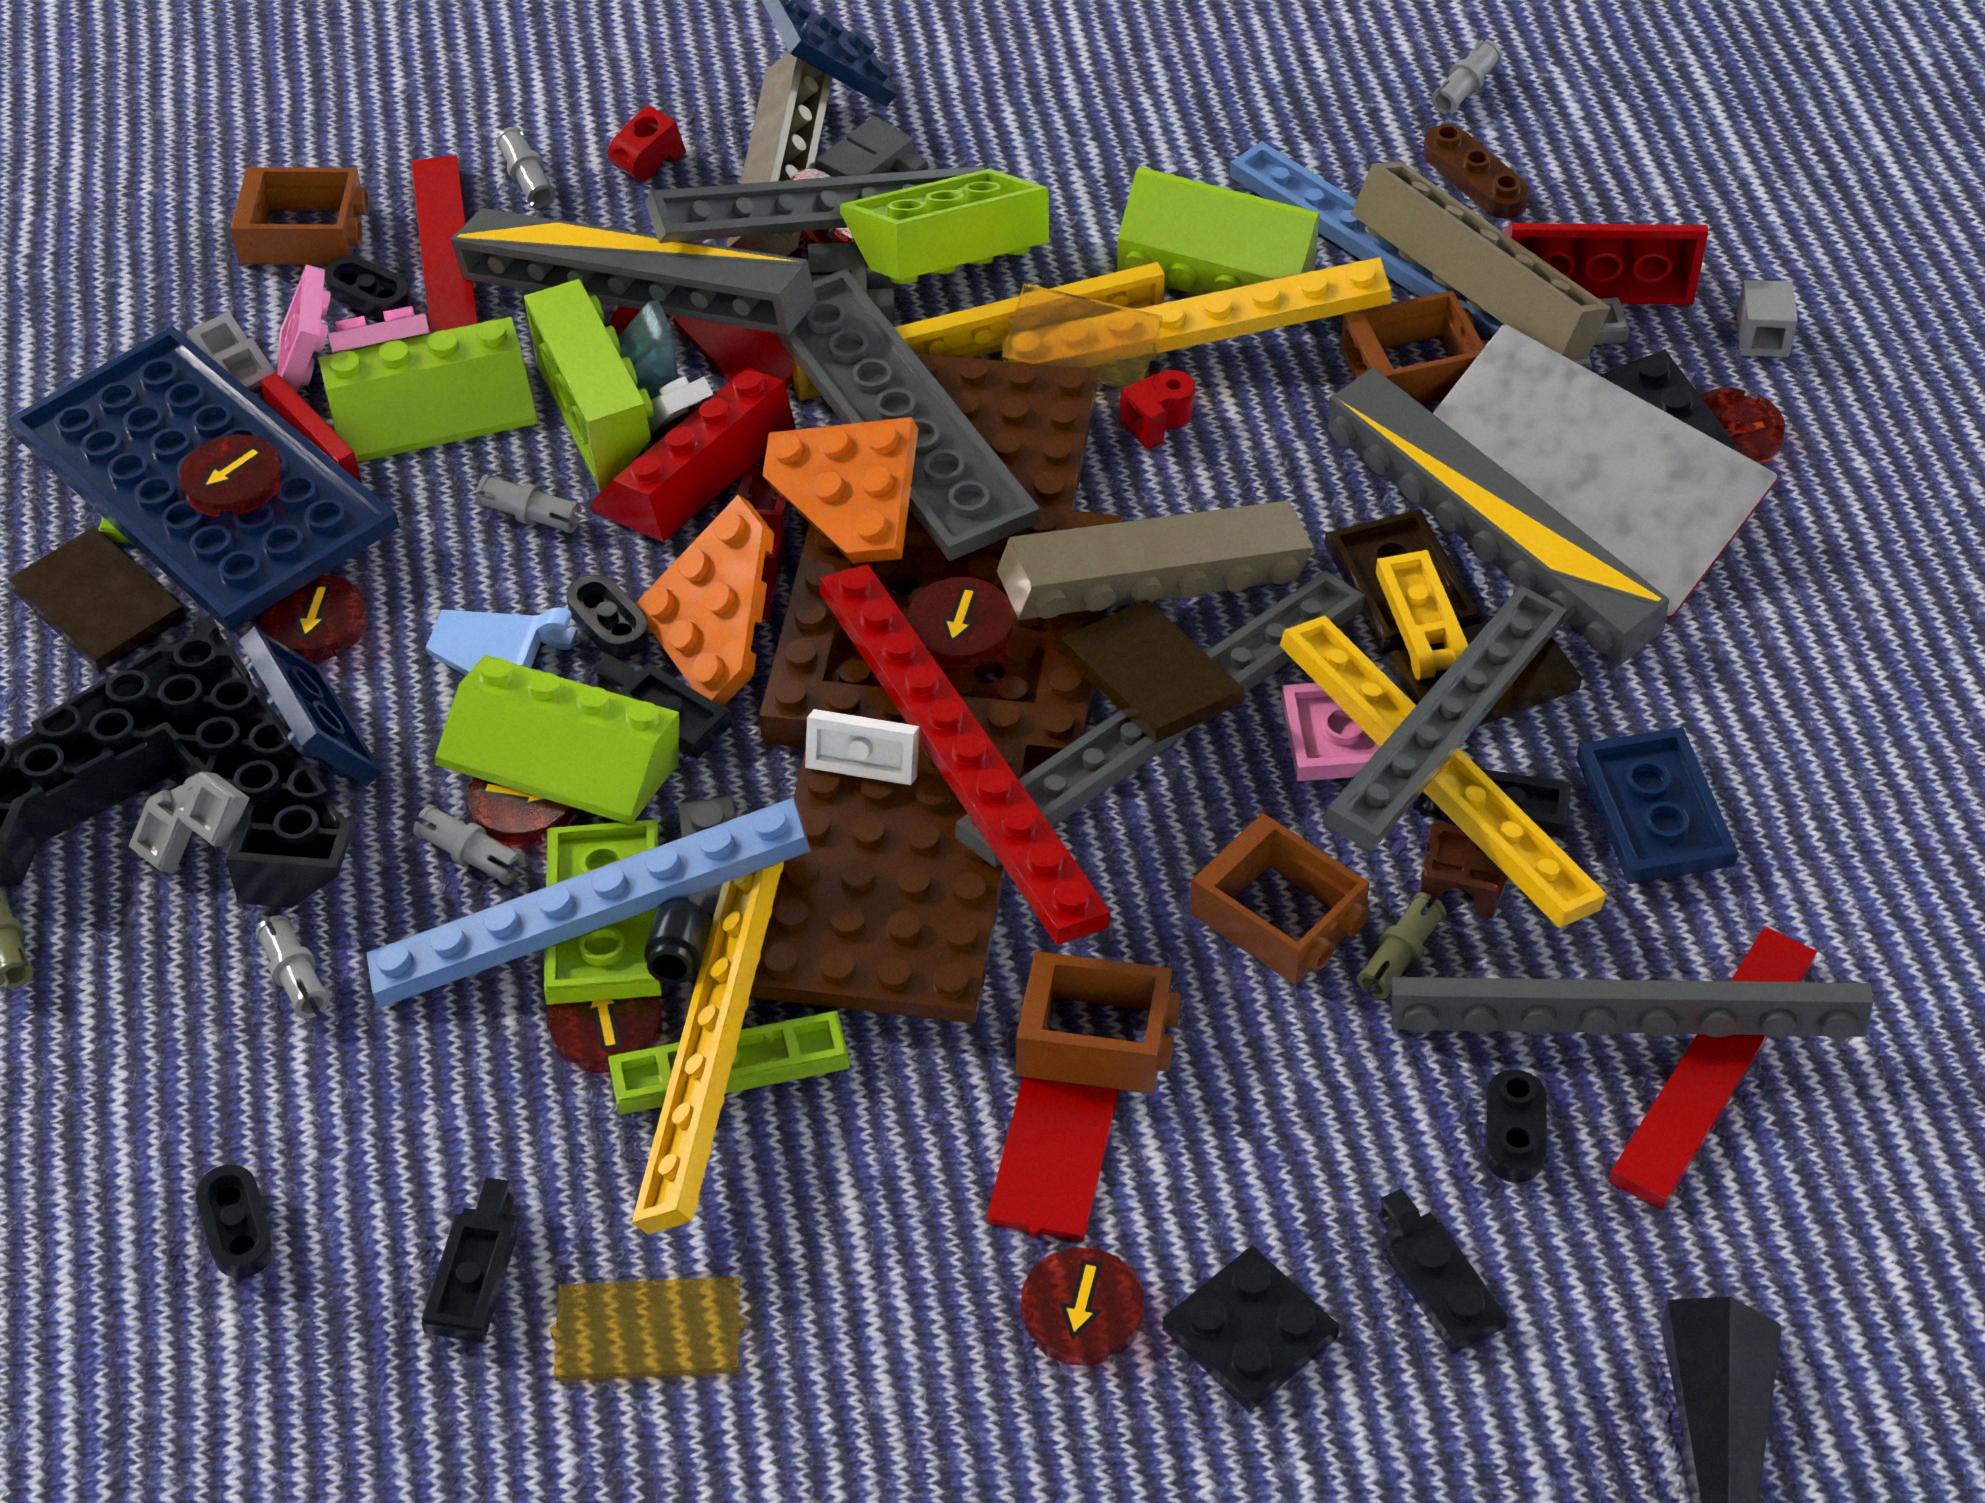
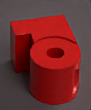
M647 104L612 139L608 149V160L613 166L636 180L646 181L655 175L665 159L674 163L686 153V149L676 121Z
M1167 370L1121 389L1119 423L1147 450L1163 443L1165 429L1184 427L1192 418L1195 392L1194 380L1185 372Z

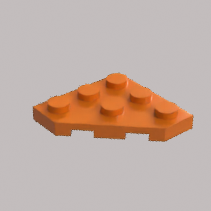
M912 417L770 432L762 475L773 490L790 502L803 518L834 543L840 552L853 564L902 559L919 428Z
M737 495L635 603L645 614L648 628L690 686L721 707H724L754 675L757 655L751 652L754 626L762 623L767 583L761 580L766 554H772L775 536L753 505L740 495Z

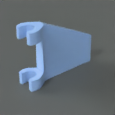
M552 608L543 614L534 616L441 610L425 648L428 655L466 676L484 655L505 659L511 663L531 668L541 642L559 650L572 649L578 632L577 629L567 628L572 614L570 610L565 608Z

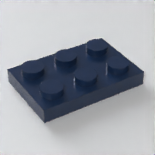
M762 0L791 55L885 107L898 95L888 78L891 75L889 69L878 60L874 53L876 49L875 44L864 33L858 30L851 33L844 29L843 25L834 16L827 12H824L822 15L816 13L804 0Z
M255 626L239 640L250 659L246 664L247 669L259 683L267 688L270 696L266 699L267 703L277 716L287 722L291 729L287 737L299 753L309 759L315 755L322 759L325 765L338 777L344 778L346 775H349L365 786H368L382 773V770L318 666Z
M1683 727L1578 745L1577 762L1627 884L1735 866L1739 852Z

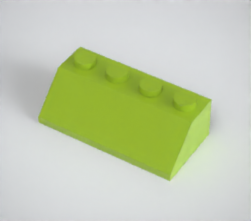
M1139 166L1134 175L1118 234L1117 272L1158 262L1165 273L1164 287L1200 296L1315 271L1320 212Z
M993 169L981 170L840 204V214L870 270L890 277V281L896 284L917 282L919 275L927 273H953L956 271V266L966 263L975 265L988 264L994 261V256L1002 254H1027L1030 252V247L1049 243L1048 187Z
M576 279L524 295L537 368L599 492H601L616 476L630 466L651 440L648 419L654 417V409L645 388L638 390L636 387L638 384L637 376L628 356L621 358L619 355L621 354V347L615 329L612 325L604 326V313L596 295L589 297L580 279Z
M512 317L488 320L478 324L441 330L430 334L393 340L318 357L335 432L354 451L357 463L538 424L524 359Z
M484 655L458 685L435 754V765L632 825L679 764V712L657 706L651 702L640 701L609 692L600 687H592L558 677L552 673L511 663L505 659Z

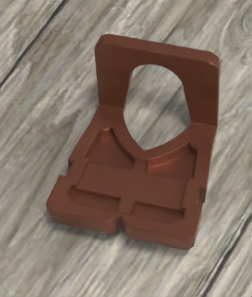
M1439 821L1431 823L1427 840L1429 854L1425 853L1419 893L1423 892L1432 895L1427 904L1433 905L1436 899L1449 888L1464 890L1473 896L1477 915L1493 919L1509 877L1457 825Z

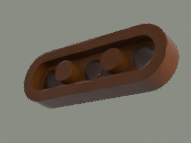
M1442 124L1431 128L1426 133L1423 147L1425 160L1485 212L1497 218L1507 219L1517 217L1526 210L1529 196L1527 183L1467 132L1453 124Z

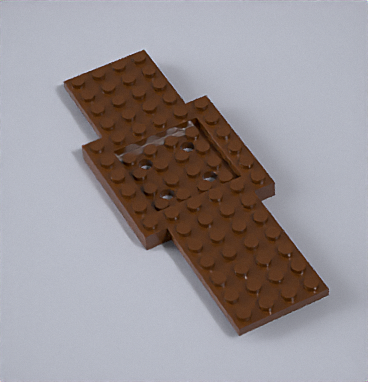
M915 353L1039 506L1040 523L949 562L908 508L902 559L855 564L848 560L825 535H822L809 524L759 718L762 743L805 748L793 798L800 811L811 852L784 861V868L780 874L772 906V914L761 949V958L757 965L749 997L976 1024L1006 869L1002 863L994 867L955 838L956 822L968 813L920 742L917 777L911 785L805 768L807 717L813 709L907 724L820 595V577L865 564L871 567L1013 773L1020 779L1024 776V772H1030L1089 732L1096 686L1060 652V637L1108 617L1110 607L1096 612L1085 610L1059 614L1052 618L1036 617L1018 620L1012 605L1004 606L994 602L997 598L1008 597L997 573V568L1008 539L1013 536L1122 522V516L1074 511L1098 386V370ZM901 586L914 588L907 595H898L892 592L893 589ZM962 586L978 588L979 590L968 619L969 622L977 624L950 645L941 617L951 618ZM984 674H997L1002 677L998 682L991 684L983 683L977 679Z

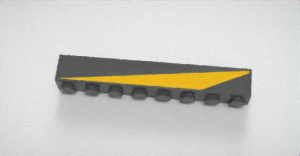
M481 208L451 238L462 277L466 280L537 292L580 279L588 296L596 295L600 303L785 335L791 333L817 301L807 259L694 241L659 243L657 235Z
M1374 367L1370 368L1343 389L1329 397L1328 431L1336 442L1351 448L1365 460L1373 472L1387 477L1401 489L1409 501L1423 506L1436 517L1445 530L1459 535L1473 547L1481 559L1495 564L1510 577L1517 588L1521 585L1567 609L1563 622H1567L1583 635L1595 651L1605 653L1617 664L1621 665L1664 631L1669 605L1668 597Z

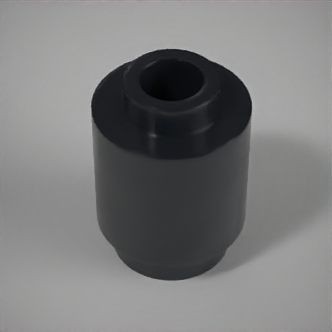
M671 900L663 903L657 909L644 949L647 969L656 980L672 985L686 982L700 968L711 928V919L702 907L687 900Z

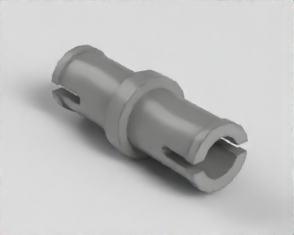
M1488 39L1485 41L1480 40L1465 59L1458 60L1451 67L1447 80L1433 92L1431 96L1433 106L1443 114L1447 115L1449 112L1453 114L1469 94L1476 93L1483 86L1486 74L1494 65L1499 63L1502 58L1499 46Z
M518 127L505 128L497 135L496 145L500 148L508 163L507 172L513 182L520 184L526 195V200L532 207L542 208L549 205L554 200L556 193L543 172L544 162L537 152L531 150L524 133Z
M485 474L477 486L478 491L485 492L484 495H475L477 505L487 506L515 515L518 522L530 524L532 521L564 530L566 533H573L579 523L580 517L573 516L572 514L573 512L581 513L580 502L569 501L543 493L538 485L527 483L525 486H521Z
M434 805L426 806L419 813V817L436 825V828L429 824L425 826L415 821L413 827L414 835L450 853L451 860L463 867L472 865L498 879L504 885H509L518 876V872L501 864V861L507 865L513 864L522 868L524 855L488 837L486 830L476 823L466 825L440 811Z
M271 916L269 919L276 931V935L272 936L264 921L259 924L255 933L270 960L269 972L274 982L284 987L297 1016L305 1019L316 1017L317 1015L309 1002V998L313 997L319 1010L324 1012L329 1006L330 997L315 973V958L308 948L301 946L293 931L292 924L286 916Z

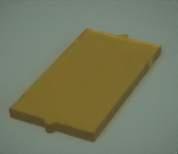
M1024 283L1015 314L1008 318L1010 330L1002 353V360L1098 370V383L1123 389L1146 378L1150 361L1157 358V352L1154 348L1163 317L1162 315Z
M720 1277L558 1285L556 1324L550 1327L551 1338L555 1341V1381L739 1373L740 1333L746 1329L745 1319L740 1316V1278Z

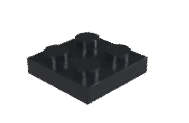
M1251 1245L1163 1317L1162 1330L1250 1413L1338 1338L1340 1325Z

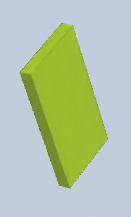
M658 819L634 821L632 825L617 822L547 828L546 887L660 846ZM659 907L546 947L544 959V995L546 1005L662 996V982L656 980L649 973L644 958V949Z

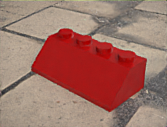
M1511 223L1503 228V233L1598 299L1619 297L1621 304L1693 305L1709 232L1708 225Z
M749 367L744 369L616 476L590 503L592 512L664 542L766 454L770 432L788 431L796 428L784 381Z

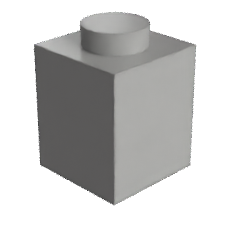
M1743 280L1736 312L1740 355L1789 357L1798 322L1793 282Z

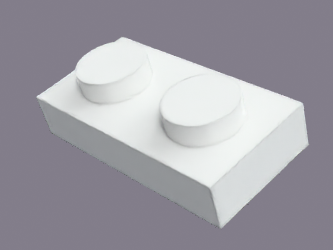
M682 377L668 383L659 390L661 395L651 400L654 417L648 419L650 437H654L679 425L697 410L701 404L712 397L713 392L705 377L691 383L688 382L686 377Z
M813 709L807 717L805 768L911 785L917 777L920 726Z

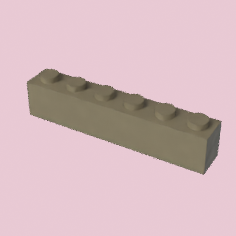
M789 52L765 71L740 184L812 179L832 82L831 76L798 59ZM801 231L728 237L726 247L788 256L798 248Z
M1402 161L1373 163L1351 212L1352 216L1366 225L1365 230L1370 235L1389 241L1399 249L1398 253L1402 258L1415 264H1421L1433 273L1432 278L1437 283L1456 289L1467 297L1468 305L1475 310L1489 313L1502 322V325H1509L1572 361L1587 359L1611 309L1610 306Z
M1287 500L1009 537L998 565L997 573L1018 620L1036 617L1052 618L1064 613L1085 610L1096 612L1107 607L1138 604L1145 600L1153 602L1155 600L1176 597L1193 598L1204 593L1225 590L1240 591L1247 587L1267 584L1284 585L1298 579L1314 547L1290 501Z

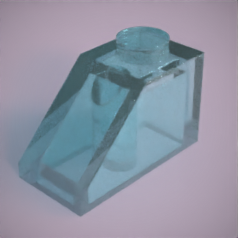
M659 300L650 301L619 335L618 340L621 347L620 357L628 356L635 369L638 382L636 385L637 389L645 388L652 400L661 395L659 390L663 386L678 379L672 329Z

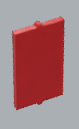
M681 316L673 318L674 325L728 382L749 367L783 380L786 390L788 385L794 383L792 357L773 332Z
M1028 1077L1022 1078L986 1216V1224L1029 1231V1235L1033 1238H1038L1041 1234L1084 1242L1117 1105L1119 1089Z

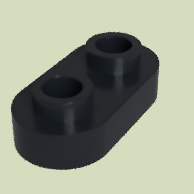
M356 256L341 257L329 263L325 268L324 279L327 291L331 292V297L372 317L384 319V311L408 307L411 304L408 283L404 277Z
M586 575L578 578L569 586L566 598L568 609L572 614L571 618L605 654L620 658L629 657L645 648L649 640L646 616L612 579L603 575Z
M1506 1070L1495 1075L1487 1088L1484 1110V1157L1486 1165L1498 1178L1513 1183L1526 1182L1535 1178L1544 1166L1547 1152V1095L1545 1087L1534 1075L1522 1070ZM1509 1093H1519L1525 1097L1518 1098ZM1508 1142H1522L1525 1147L1516 1148Z
M223 1165L212 1169L199 1181L195 1193L210 1252L215 1265L223 1274L233 1278L253 1276L267 1267L275 1252L274 1239L256 1180L248 1169L239 1165ZM229 1200H239L236 1204H231L226 1207H223V1205ZM243 1248H252L250 1251L244 1254L236 1255V1253Z

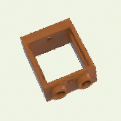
M246 167L230 226L239 264L328 265L338 258L353 256L354 247L360 246L362 243L361 217L362 215H368L370 206L368 188L361 187L357 168ZM272 210L339 211L337 224H268Z
M1453 290L1343 313L1340 350L1355 379L1374 367L1420 404L1444 399L1488 344L1486 340L1480 339L1474 328L1470 310L1462 307ZM1442 336L1452 357L1393 369L1383 349Z
M1262 812L1191 879L1190 914L1296 986L1311 970L1318 972L1327 964L1334 952L1335 946L1346 935L1353 937L1363 928L1370 913L1369 908H1367L1370 882ZM1267 867H1270L1332 908L1298 942L1234 900Z
M1034 951L1016 1035L1015 1076L1155 1094L1159 1071L1170 1072L1174 1037L1165 1036L1166 1026L1177 1028L1180 1012L1181 993L1171 992L1172 968ZM1055 998L1149 1010L1145 1042L1050 1031L1049 1026Z

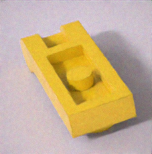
M1428 550L1378 558L1376 575L1410 655L1415 678L1417 680L1433 678L1437 671L1448 670L1468 647V643ZM1443 642L1444 649L1432 651L1430 644Z

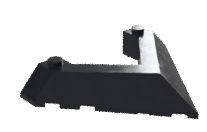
M211 615L193 624L195 633L177 644L170 645L165 641L127 664L128 668L111 678L109 676L105 677L32 721L33 730L13 743L7 745L3 740L0 741V884L22 886L39 844L176 773L184 781L200 772L216 773L249 797L226 856V863L238 904L293 908L338 876L352 836V830L342 812L338 813L330 801L326 788L310 764L305 763L299 752L287 737L289 732L270 708L259 687L256 688L246 667L232 646L229 647Z

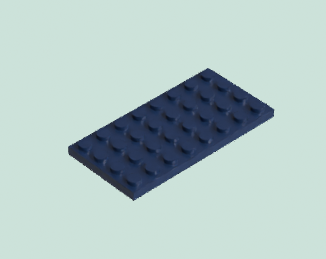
M174 326L167 328L6 419L11 433L229 632L400 527L397 514L393 509ZM253 445L264 452L231 474L236 480L200 489L213 464L221 468Z

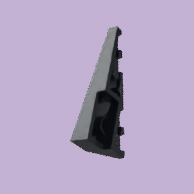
M1733 1297L1668 1299L1660 1325L1683 1433L1680 1455L1690 1503H1758L1781 1340L1780 1323Z

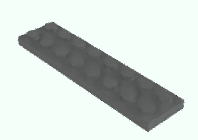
M844 269L813 281L817 301L789 335L774 334L843 424L907 417L913 418L919 429L908 508L949 562L1039 524V506L850 272Z

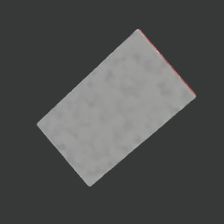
M1506 324L1499 328L1433 412L1445 424L1668 597L1669 605L1666 616L1668 619L1675 616L1777 482V474Z

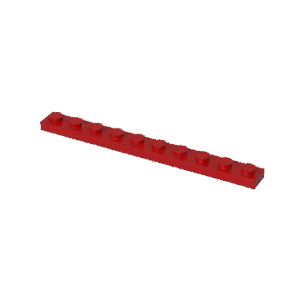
M865 564L820 577V595L907 724L920 726L919 742L1055 944L1060 945L1109 928L1110 910L871 567Z

